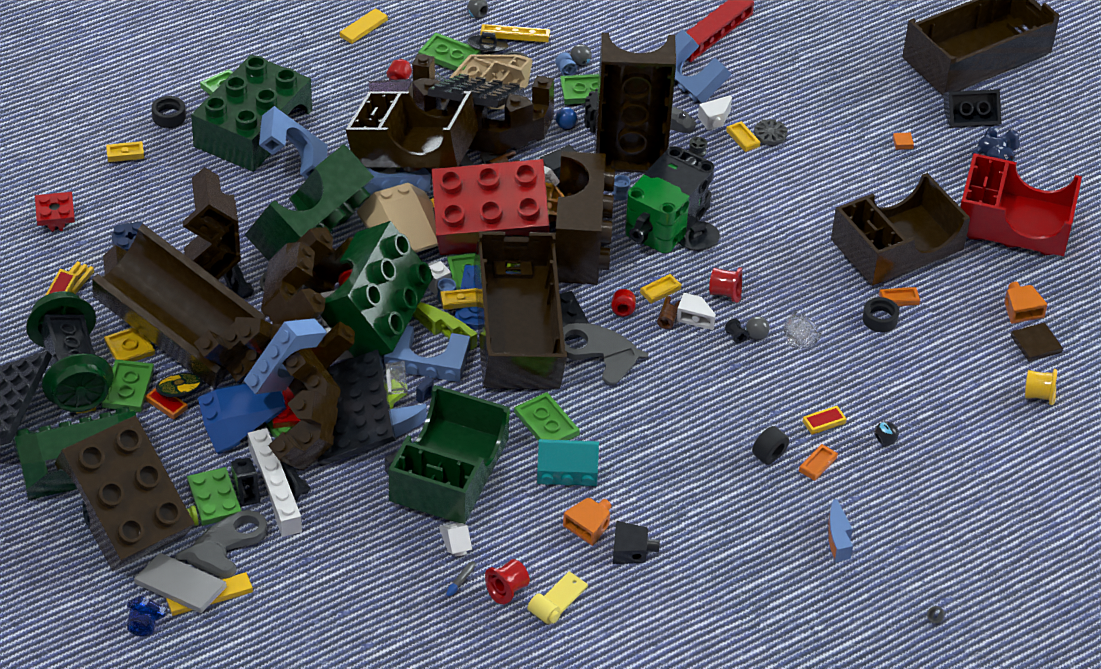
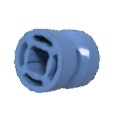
M564 52L556 57L555 63L563 76L575 74L577 65L569 53Z
M615 176L614 192H612L614 199L620 201L627 199L631 182L627 176Z
M443 278L438 281L437 299L441 304V291L456 290V282L450 278Z

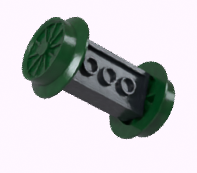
M59 291L45 295L35 303L27 318L26 331L32 342L44 347L52 355L49 362L51 367L46 371L42 380V389L46 398L65 411L84 412L95 408L105 400L112 385L114 374L111 365L104 358L95 355L90 333L96 324L94 308L90 303L74 293Z

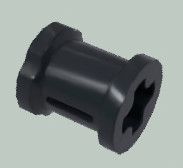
M737 318L728 321L724 327L725 331L732 335L733 341L736 344L744 342L749 336L748 331L741 327L740 321Z

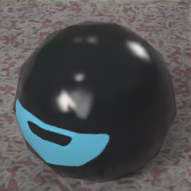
M884 421L875 427L874 434L880 444L890 446L897 441L899 430L892 422Z

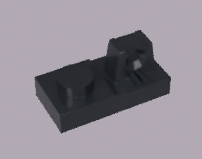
M238 264L223 275L229 289L241 298L253 294L254 289L251 283L245 281Z
M281 461L280 463L293 497L297 501L300 495L308 494L310 487L306 480L300 479L297 474L298 472L293 466Z

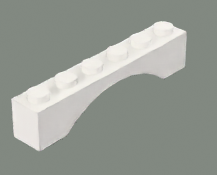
M268 429L249 432V451L264 479L282 537L302 532L301 515L280 461L268 446L272 442Z

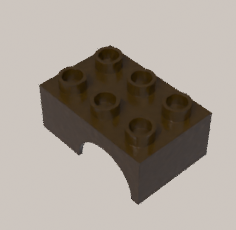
M409 91L368 92L345 129L350 151L365 167H370L375 172L383 171L388 167H402L406 172H415L421 168L459 167L479 130L471 91H464V99L456 113L449 116H434L420 109L413 101Z
M561 151L559 190L563 194L571 193L573 195L558 197L555 252L559 283L598 285L599 270H609L610 248L601 247V244H611L612 221H605L602 218H612L614 195H606L604 191L614 192L615 169H605L606 154Z
M928 173L921 175L920 181L913 192L896 205L879 207L876 205L875 195L872 193L836 207L831 240L865 279L874 286L964 250L970 217Z
M136 415L62 449L55 461L57 469L64 470L78 488L90 519L89 529L112 572L185 537L195 524Z

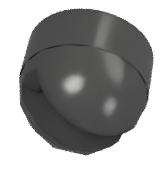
M933 606L927 612V617L932 623L941 622L945 616L944 610L939 606ZM939 609L940 612L938 614L937 619H934L933 617L936 613V610Z

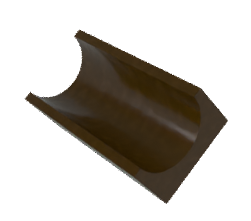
M601 33L594 153L606 154L605 169H615V172L646 173L668 149L676 72L675 35H668L666 43L655 51L633 53L616 46L611 41L609 33Z
M144 224L138 228L131 247L118 264L105 275L100 276L96 274L92 279L93 297L192 373L200 376L213 389H216L229 374V371L225 367L205 358L194 342L208 330L218 335L222 334L235 322L236 317L266 319V316Z

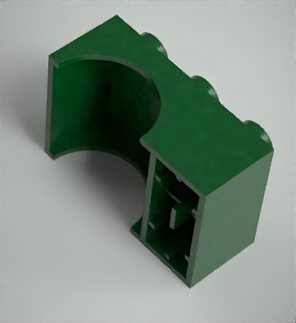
M251 54L191 114L193 147L254 172L271 155V153L259 145L262 115L274 106L286 115L295 106L305 110V113L309 115L312 111L311 78L301 75L291 68H284L267 61L261 56Z
M343 144L318 164L295 194L289 198L296 211L287 209L274 200L245 233V236L269 261L287 243L297 242L309 229L327 227L331 233L333 231L332 228L338 223L342 225L357 211L356 208L369 198L371 194L365 187L374 176L348 147Z
M391 221L356 232L340 260L341 264L348 263L353 269L352 273L335 292L325 297L324 312L320 315L331 329L338 322H341L355 331L354 344L348 349L353 357L377 349L381 356L392 353L434 277L429 265L421 261L411 248L408 238L400 233Z
M434 385L427 418L419 436L413 443L411 436H406L388 469L389 501L449 521L465 524L509 439L510 407Z

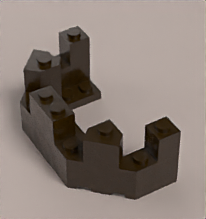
M417 54L412 63L413 81L408 89L413 101L420 109L434 116H449L456 113L462 102L427 96L428 88L439 84L441 81L435 80V57ZM536 76L532 85V102L525 96L509 94L504 104L505 121L487 118V106L474 104L479 130L468 149L500 155L506 153V150L512 147L518 149L528 145V142L535 139L537 142L543 140L554 118V78Z
M204 167L192 177L195 211L182 221L184 228L198 236L184 247V254L219 280L241 261L238 215L234 194L226 195L221 192L219 175ZM114 245L103 255L104 274L108 273L118 264L126 254V250Z
M327 227L309 229L297 242L287 243L268 261L261 306L262 313L266 317L269 316L273 324L316 319L324 312L326 299L320 293L334 291L335 284L338 282L341 273L352 269L348 263L341 264L340 260L353 238L349 237L335 250L332 247V235ZM304 284L309 289H302V285ZM338 322L325 334L317 347L310 349L325 369H327L354 344L355 331L351 327Z
M236 317L235 322L222 334L218 335L208 330L194 344L205 358L225 367L234 380L241 384L282 324H271L262 318ZM303 348L292 353L282 363L290 375L295 377L288 386L295 397L287 404L301 421L287 433L282 432L268 445L279 461L302 471L308 468L333 445L334 425H336L338 408H336L337 400L340 398L341 392L339 386L310 348Z

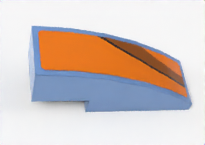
M833 499L828 520V542L836 563L851 559L853 545L850 541L852 527L838 500Z

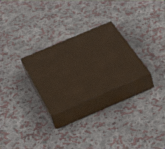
M1045 322L1011 331L1012 339L1028 362L1059 354L1063 351V347Z

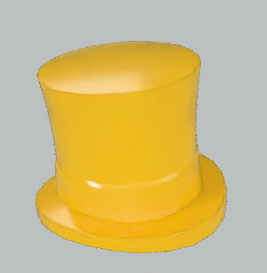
M1053 369L1052 373L1028 370L1025 383V398L1049 400V405H1054L1056 400L1057 369Z

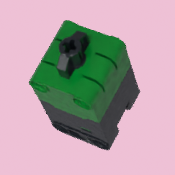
M678 146L669 147L628 190L625 235L640 246L645 244L660 253L671 252L678 242L684 238L690 228L710 208L711 192L708 188L709 184L713 181L714 164Z

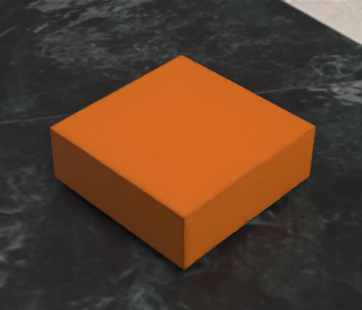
M911 132L893 133L896 150L913 149L914 143Z

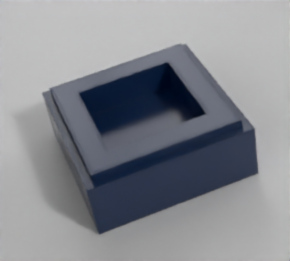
M428 376L416 387V401L422 404L432 395L434 379Z

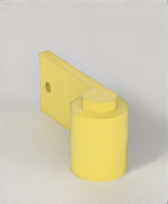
M569 571L545 596L540 593L536 594L530 600L527 609L548 625L555 623L559 619L560 614L588 587V584Z

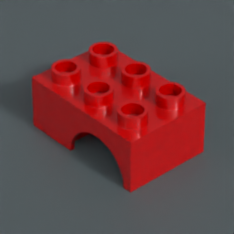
M974 153L960 205L961 209L970 217L967 237L975 240L985 239L999 242L1007 247H1022L1036 250L1043 255L1054 254L1064 257L1082 176L1075 175L1072 182L1064 188L1053 191L1040 190L1028 185L1021 179L1017 172V162Z
M543 159L432 169L436 237L440 255L476 252L479 231L505 232V236H529V232L550 233Z

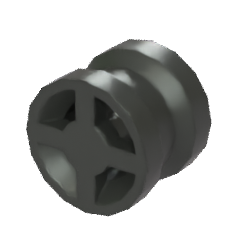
M703 137L691 138L689 152L704 158L706 156L707 140Z

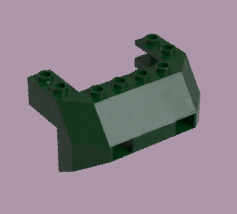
M125 406L116 408L115 413L99 414L100 418L93 420L89 416L80 418L79 423L71 424V421L61 422L59 427L52 429L51 425L39 427L38 432L29 431L28 428L17 430L13 443L16 457L20 461L28 500L78 489L64 470L54 469L47 471L45 461L58 458L62 449L135 416V410Z

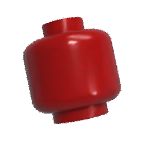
M404 59L394 60L389 66L386 75L393 85H404L412 74V68L410 63Z
M628 289L617 290L611 300L612 311L621 317L631 315L636 307L634 293Z

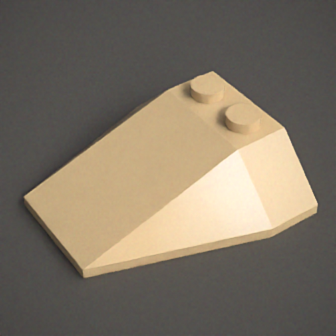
M469 55L449 78L459 74H467L469 78L484 77L486 81L501 80L503 84L518 83L520 87L526 88L533 61L531 58L521 55ZM504 105L501 106V107H499V108H493V107H488V106H487V108H489V109H504Z
M410 183L374 192L357 210L358 216L367 228L391 221L398 231L408 238L410 246L415 253L438 246L432 202L425 191Z

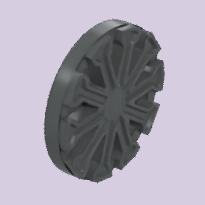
M765 119L755 125L754 135L761 143L777 145L784 142L787 138V128L780 121Z

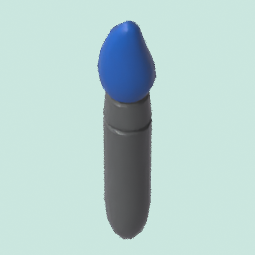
M475 561L468 563L454 582L449 585L446 593L447 596H452L457 592L458 588L474 570Z

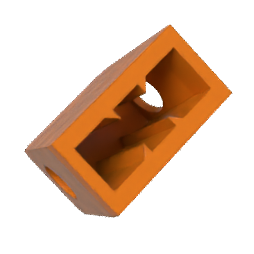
M1016 281L1009 284V289L1005 296V306L1011 324L1045 317L1048 304L1032 285L1020 286Z
M586 498L564 512L563 526L593 546L609 526L611 503L607 499H602L597 503L591 498Z

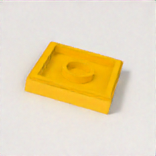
M133 327L104 337V341L114 359L135 362L155 355V350L149 339Z

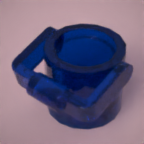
M138 596L130 600L127 604L129 608L127 630L135 636L145 637L151 635L155 630V622L166 616L167 608L144 596Z

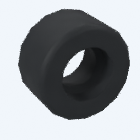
M776 426L768 427L756 439L752 452L763 463L770 465L786 451L789 445V437Z

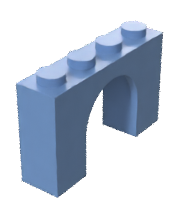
M682 29L675 36V81L679 83L677 86L684 93L686 91L689 92L688 96L694 102L698 100L700 103H705L732 74L714 57L698 74L693 76L682 75L684 62L699 47L695 40Z
M275 106L262 115L259 145L273 155L285 146L286 139H288L300 154V175L307 179L314 171V168L327 158L328 145Z
M366 167L374 176L365 187L371 195L374 192L405 183H410L425 192H430L431 174L426 168H421L415 172H406L400 167V173L384 174Z
M316 319L284 322L247 374L244 382L255 394L286 390L295 377L291 376L282 364L284 360L300 349L317 347L327 332Z
M407 326L394 351L384 355V370L460 382L470 351V336L451 333L446 350L436 357L426 358L412 352L414 327Z

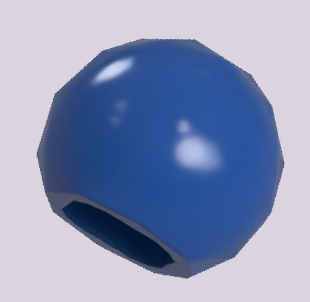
M563 107L557 111L555 121L560 128L571 129L575 126L578 116L571 108Z

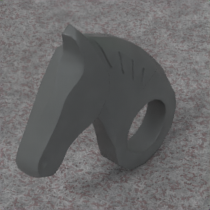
M584 323L568 324L563 327L567 358L581 360L602 356L605 364L602 379L608 385H616L634 367L638 359L648 358L649 353L637 349L624 336L608 328ZM569 335H580L586 340L587 345L581 349H574L565 343V338Z
M245 510L237 512L210 527L195 541L192 547L180 551L176 554L175 558L177 560H188V563L220 578H231L237 572V566L228 559L226 551L254 545L262 541L268 532L266 519L257 511ZM243 523H254L258 526L251 533H240L235 530Z

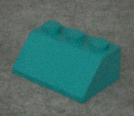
M539 439L537 484L597 486L599 441Z

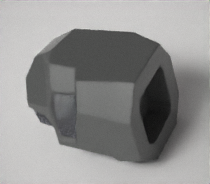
M672 107L670 129L681 133L692 132L696 127L694 118L689 116L686 111Z

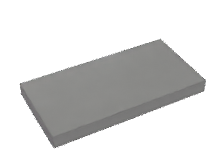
M159 553L134 578L135 584L199 613H202L227 587L225 581L162 553Z

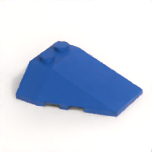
M246 383L219 387L198 397L204 426L217 454L237 447L241 443L240 440L247 436L249 432L256 431L255 429L265 422L267 424L287 409L282 391L255 394Z

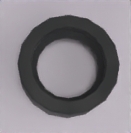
M163 96L156 99L152 104V119L160 127L173 128L182 124L186 119L185 104L178 97ZM165 109H174L178 111L170 115L159 113Z
M876 297L868 300L864 305L862 320L870 330L888 332L898 324L899 307L894 301L884 297ZM877 310L884 311L891 315V317L880 319L874 317L871 312Z

